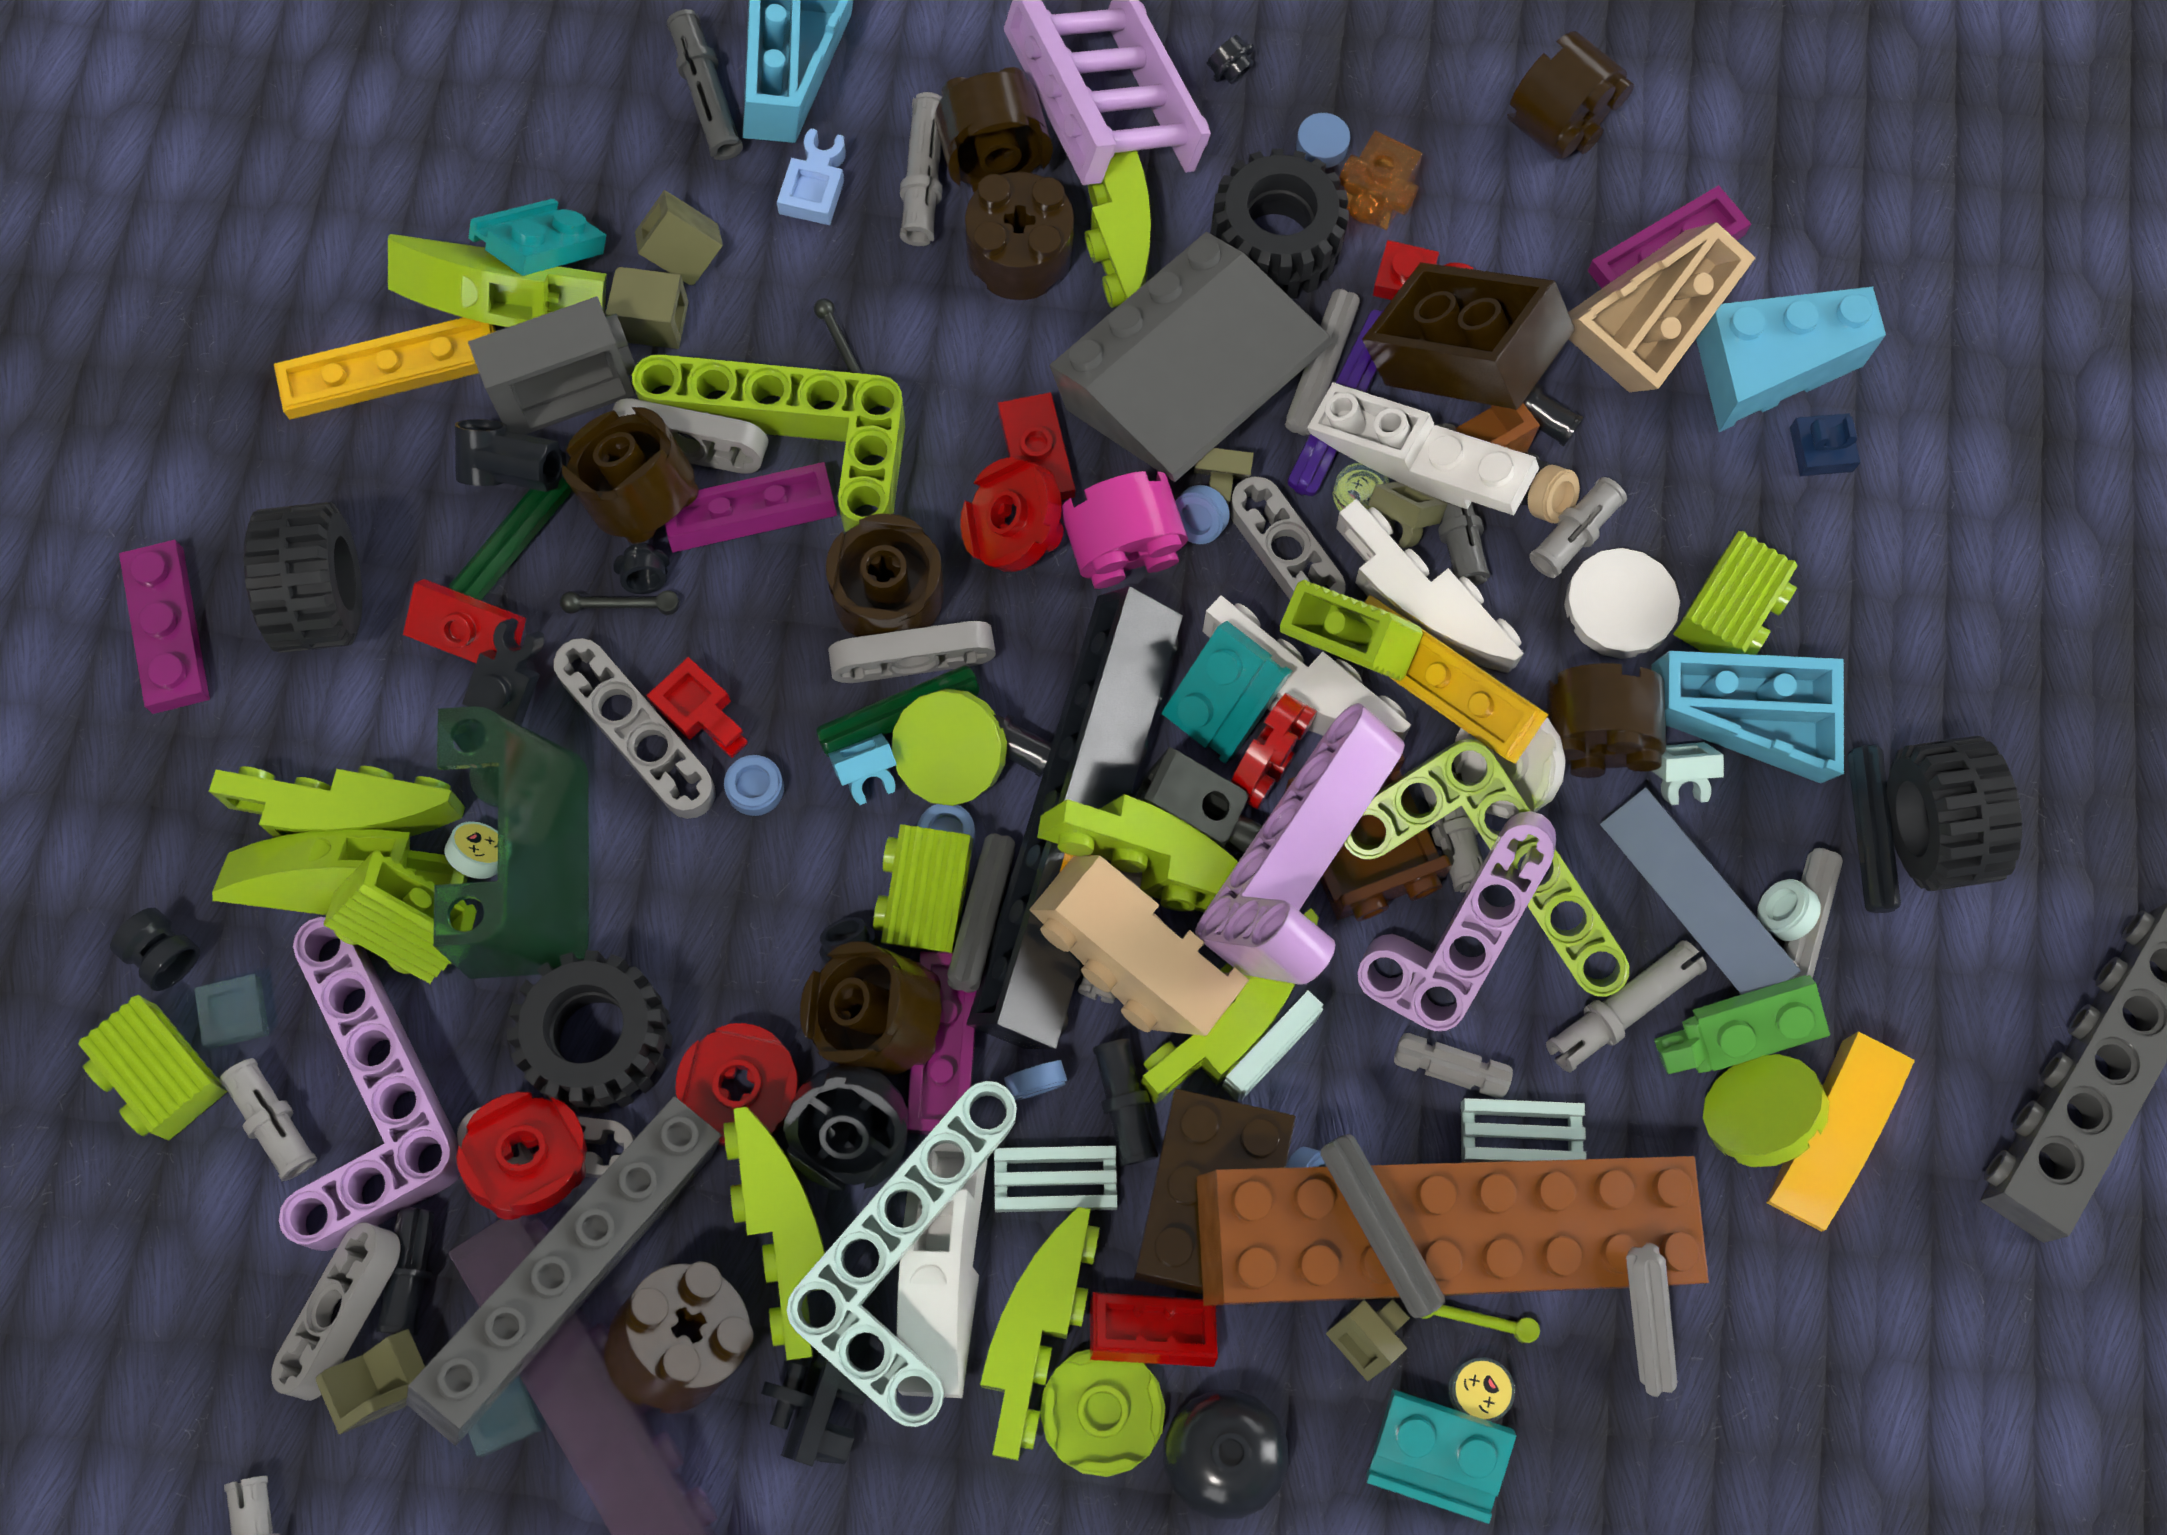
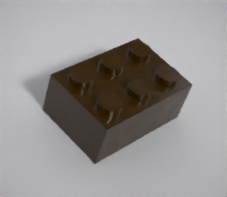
M1420 262L1362 340L1385 386L1517 410L1575 331V328L1555 280Z
M1175 1089L1171 1100L1133 1279L1203 1295L1197 1176L1214 1170L1286 1168L1295 1115ZM1243 1304V1305H1247V1306H1252V1307H1253V1306H1255L1256 1304Z

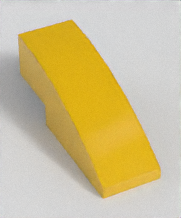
M1857 1032L1843 1040L1823 1084V1089L1829 1100L1828 1122L1821 1135L1817 1130L1814 1137L1808 1141L1809 1149L1799 1157L1783 1163L1766 1203L1821 1232L1825 1231L1868 1159L1901 1093L1915 1060L1861 1032Z

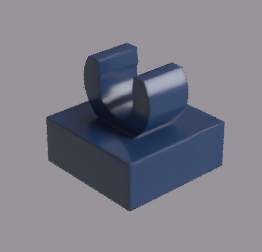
M1850 413L1798 417L1790 426L1800 476L1854 472L1861 463L1856 444L1858 439L1853 417H1850Z

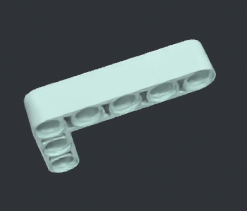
M985 1081L977 1083L963 1094L796 1286L788 1299L787 1314L789 1322L796 1332L890 1417L904 1426H921L936 1417L944 1398L942 1380L929 1365L862 1306V1303L1011 1131L1015 1123L1016 1103L1010 1091L997 1082ZM994 1096L1005 1105L1006 1117L997 1128L982 1129L971 1120L970 1108L978 1098ZM944 1143L956 1145L961 1149L965 1157L962 1170L950 1178H940L934 1175L928 1165L929 1155L932 1150ZM902 1191L916 1194L922 1203V1214L919 1220L906 1228L894 1226L889 1221L886 1213L890 1198ZM869 1240L878 1249L880 1256L879 1264L872 1274L858 1278L850 1274L846 1269L844 1263L845 1252L855 1241ZM816 1289H823L830 1293L836 1305L835 1316L832 1321L821 1328L808 1324L803 1318L801 1311L805 1296ZM863 1332L878 1336L885 1350L884 1359L876 1369L869 1371L856 1367L849 1356L851 1341L855 1336ZM911 1376H918L927 1380L934 1394L931 1406L918 1414L903 1410L896 1396L897 1387L900 1382Z

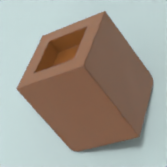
M1524 403L1517 410L1491 405L1488 410L1456 427V430L1459 433L1518 452H1528L1540 424Z

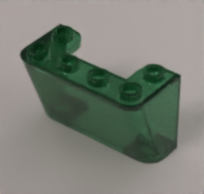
M476 706L438 708L437 767L439 770L470 768L471 787L477 797L489 806L498 807V881L435 885L433 946L469 979L540 975L536 970L537 968L548 962L555 969L562 965L559 956L573 952L578 959H584L585 950H588L589 775L586 763L576 753L488 708ZM453 740L462 752L454 748ZM476 899L484 907L485 913L482 922L470 931L463 932L454 929L450 922V914L453 907L461 900Z

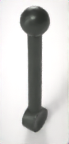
M819 299L814 305V313L819 319L825 321L849 372L864 374L861 372L833 316L835 312L834 304L829 299Z
M669 590L662 591L657 597H580L576 592L570 591L561 596L560 607L563 611L570 614L577 613L581 608H658L660 613L672 615L679 609V600L677 595Z

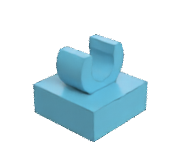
M882 733L828 754L841 785L849 784V790L858 804L867 803L862 791V785L869 777L880 778L888 794L895 792V781L888 768L897 764L890 745Z

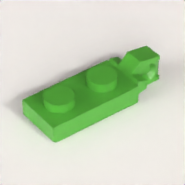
M1803 975L1694 1009V1016L1682 1022L1684 1030L1655 1038L1654 1041L1660 1061L1668 1074L1696 1068L1698 1073L1724 1069L1763 1055H1769L1828 1037L1830 1032L1816 982L1810 975Z

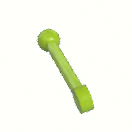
M1442 1305L1433 1313L1421 1317L1422 1319H1428L1436 1315L1512 1333L1521 1343L1534 1342L1540 1334L1538 1323L1531 1318H1522L1515 1322L1448 1305Z

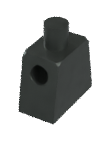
M1168 747L1147 772L1135 796L1136 799L1154 805L1183 820L1208 836L1220 847L1227 846L1242 855L1262 828V825L1241 815L1249 796L1244 789L1171 747Z

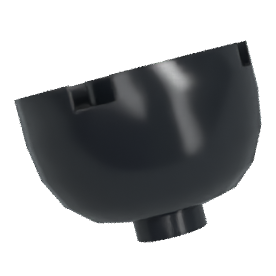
M841 1064L818 1071L802 1084L787 1111L784 1120L785 1137L789 1144L787 1153L792 1164L807 1179L828 1189L844 1191L845 1184L858 1185L865 1183L864 1189L877 1186L895 1172L906 1149L908 1110L901 1092L882 1073L864 1066Z
M1211 1390L1189 1400L1172 1418L1163 1441V1468L1173 1492L1192 1510L1212 1519H1242L1264 1509L1280 1491L1289 1467L1288 1440L1278 1417L1260 1399L1239 1390Z

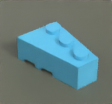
M749 0L743 138L796 143L851 17L853 0Z
M1873 287L1721 304L1696 338L1718 431L1721 432L1734 426L1736 421L1759 410L1765 412L1776 407L1781 400L1803 390L1808 392L1863 367L1886 336Z
M1668 651L1652 663V670L1660 674L1665 681V725L1820 784L1844 774V659Z

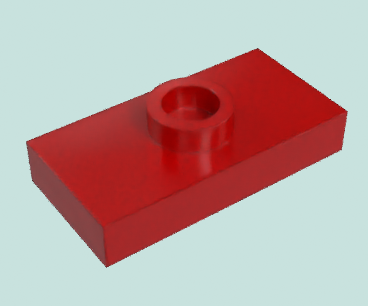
M1051 392L999 402L998 413L1009 457L1022 459L1050 470L1058 485L1061 500L1075 498V486Z
M422 579L414 583L403 635L476 663L480 653L488 650L497 652L493 642V635L497 625L502 621L511 618L518 621L514 632V639L520 646L526 618L429 580Z
M1093 1292L1090 1300V1360L1214 1367L1218 1359L1216 1305L1204 1306L1203 1299Z

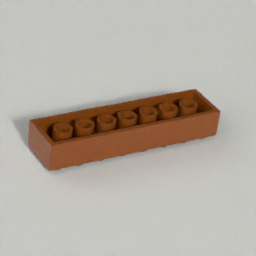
M1695 1156L1371 1165L1444 1296L1629 1288L1627 1253L1632 1247L1642 1248L1646 1243L1656 1245L1659 1248V1254L1666 1259L1668 1287L1709 1283ZM1328 1167L1214 1170L1197 1176L1204 1306L1401 1298Z

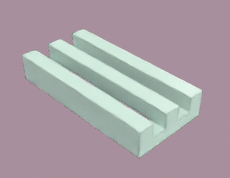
M1307 991L1226 1076L1222 1088L1236 1101L1239 1099L1242 1101L1318 1020L1323 1011L1322 1006L1324 1004L1311 992Z
M1464 1098L1461 1101L1462 1162L1586 1159V1151H1583V1141L1586 1140L1585 1127L1582 1126V1117L1585 1116V1103ZM1475 1115L1568 1119V1127L1475 1123ZM1475 1137L1568 1141L1569 1151L1475 1147Z
M1116 1146L996 1148L994 1150L995 1212L1075 1211L1078 1207L1091 1210H1117ZM1103 1162V1170L1007 1172V1164ZM1104 1184V1195L1007 1197V1186Z

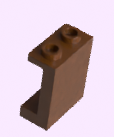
M1403 754L1379 790L1402 776L1400 769L1405 760ZM1295 777L1288 780L1285 792L1287 791ZM1407 787L1402 793V802L1408 811L1420 814ZM1364 815L1361 816L1353 828V834L1360 843L1375 845L1384 839L1386 828L1378 817ZM1425 828L1388 853L1375 859H1361L1354 856L1343 843L1320 878V882L1337 920L1354 915L1357 921H1363L1386 911L1389 908L1387 901L1408 894L1410 900L1414 901L1435 893L1443 887L1441 881L1446 877L1452 864L1448 855L1439 857L1427 828Z

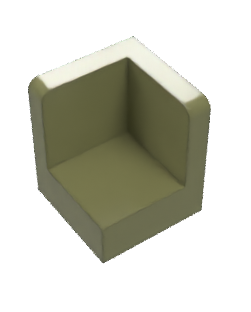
M666 190L662 192L635 230L638 254L669 273L681 274L682 281L689 285H694L723 246L719 226L716 222Z
M618 267L615 270L605 315L607 317L617 314L628 343L679 349L689 303L681 274Z
M409 1329L388 1336L363 1355L319 1373L315 1380L338 1434L350 1431L407 1405L408 1385L425 1368V1365Z

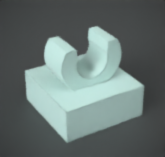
M1705 742L1666 745V751L1662 755V766L1652 771L1663 779L1661 783L1663 798L1671 805H1678L1679 788L1683 783L1692 781L1694 798L1701 803L1708 802L1711 796V785L1707 778L1724 777L1723 754Z

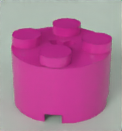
M1146 471L1117 476L1085 489L1087 501L1075 508L1071 498L1062 505L1061 517L1080 574L1085 578H1091L1095 589L1107 588L1126 579L1124 571L1146 566L1147 572L1153 573L1174 566L1179 562L1176 552L1188 541L1168 478L1164 472H1157L1156 481H1149Z

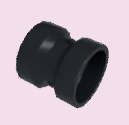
M155 907L144 909L130 917L119 927L110 943L111 951L124 963L135 964L139 968V978L154 991H163L182 980L191 971L200 956V948L184 934L176 935L172 931V922Z

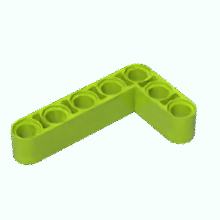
M650 355L642 359L635 366L632 373V383L638 400L747 421L758 426L765 434L846 442L838 493L839 509L845 532L858 525L860 519L867 517H861L853 513L856 508L862 505L877 507L878 510L874 514H894L905 432V415L902 392L898 384L892 379L881 375L671 355ZM659 386H672L662 394L651 393ZM722 390L726 392L718 399L705 398L713 391ZM767 396L781 397L778 402L764 405L759 403ZM822 401L836 403L833 407L826 410L813 408ZM876 406H885L890 408V410L883 415H873L868 413L870 409ZM869 455H878L885 458L876 465L868 466L861 463L863 458Z
M1462 739L1451 744L1377 792L1362 816L1373 815L1384 823L1386 835L1380 843L1375 845L1362 844L1355 838L1352 830L1344 844L1354 856L1361 859H1375L1388 853L1462 806L1491 850L1501 831H1495L1486 824L1484 819L1487 808L1494 802L1508 801L1518 808L1519 813L1531 810L1492 751L1478 740ZM1475 751L1485 758L1486 770L1479 780L1463 782L1453 774L1452 762L1459 753ZM1424 783L1434 790L1436 802L1430 811L1423 814H1415L1406 809L1402 802V793L1409 785ZM1528 834L1526 839L1518 841L1512 866L1517 869L1520 858L1531 848L1537 847V837ZM1555 848L1549 873L1542 879L1527 906L1578 984L1586 992L1594 996H1610L1625 986L1629 977V963L1616 939ZM1564 901H1573L1583 908L1581 923L1570 930H1561L1550 922L1553 908ZM1596 952H1607L1616 958V967L1613 973L1603 979H1593L1583 972L1586 959Z

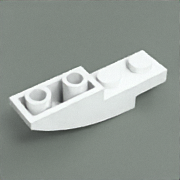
M1336 383L1331 384L1307 427L1310 434L1370 469L1422 493L1464 509H1468L1471 502H1475L1514 515L1539 470L1536 457L1434 425L1431 414Z
M1357 498L1339 512L1336 529L1366 562L1359 568L1355 583L1367 596L1372 595L1476 665L1509 673L1517 666L1524 654L1519 648L1521 640L1518 634L1505 620L1499 618L1495 621L1481 606L1484 602L1481 593L1469 579L1464 576L1458 579L1448 568L1430 582L1427 578L1430 573L1423 560L1409 548L1403 551L1389 536L1393 531L1385 517L1374 507L1366 510Z
M1222 595L1206 610L1202 632L1209 638H1211L1220 624L1228 621L1269 652L1274 662L1282 668L1287 666L1293 671L1268 707V710L1272 711L1280 698L1285 693H1288L1318 711L1308 730L1324 736L1334 720L1345 709L1359 703L1404 741L1411 727V724L1405 720L1404 711L1392 699L1383 695L1378 697L1365 687L1358 672L1347 662L1340 659L1334 661L1326 653L1322 652L1307 667L1303 663L1302 655L1292 644L1283 639H1278L1277 641L1260 628L1261 624L1251 610L1239 603L1231 604Z
M940 1144L929 1155V1169L940 1178L954 1177L964 1166V1153L954 1144ZM987 1159L900 1259L897 1338L937 1373L942 1380L944 1397L947 1398L963 1397L979 1279L978 1273L973 1268ZM912 1192L907 1193L903 1228L915 1224L922 1214L921 1199ZM918 1376L907 1377L898 1386V1392L904 1396L933 1397L934 1395L928 1381Z

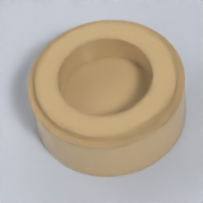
M1548 465L1541 469L1535 476L1529 489L1528 508L1530 513L1538 519L1554 524L1558 523L1559 515L1566 508H1574L1577 504L1580 486L1575 472L1557 465Z

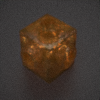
M1374 131L1360 157L1351 154L1340 174V185L1344 186L1349 200L1346 210H1349L1350 215L1357 221L1364 224H1374L1387 231L1397 212L1405 216L1415 200L1419 186L1414 183L1423 153L1380 132Z

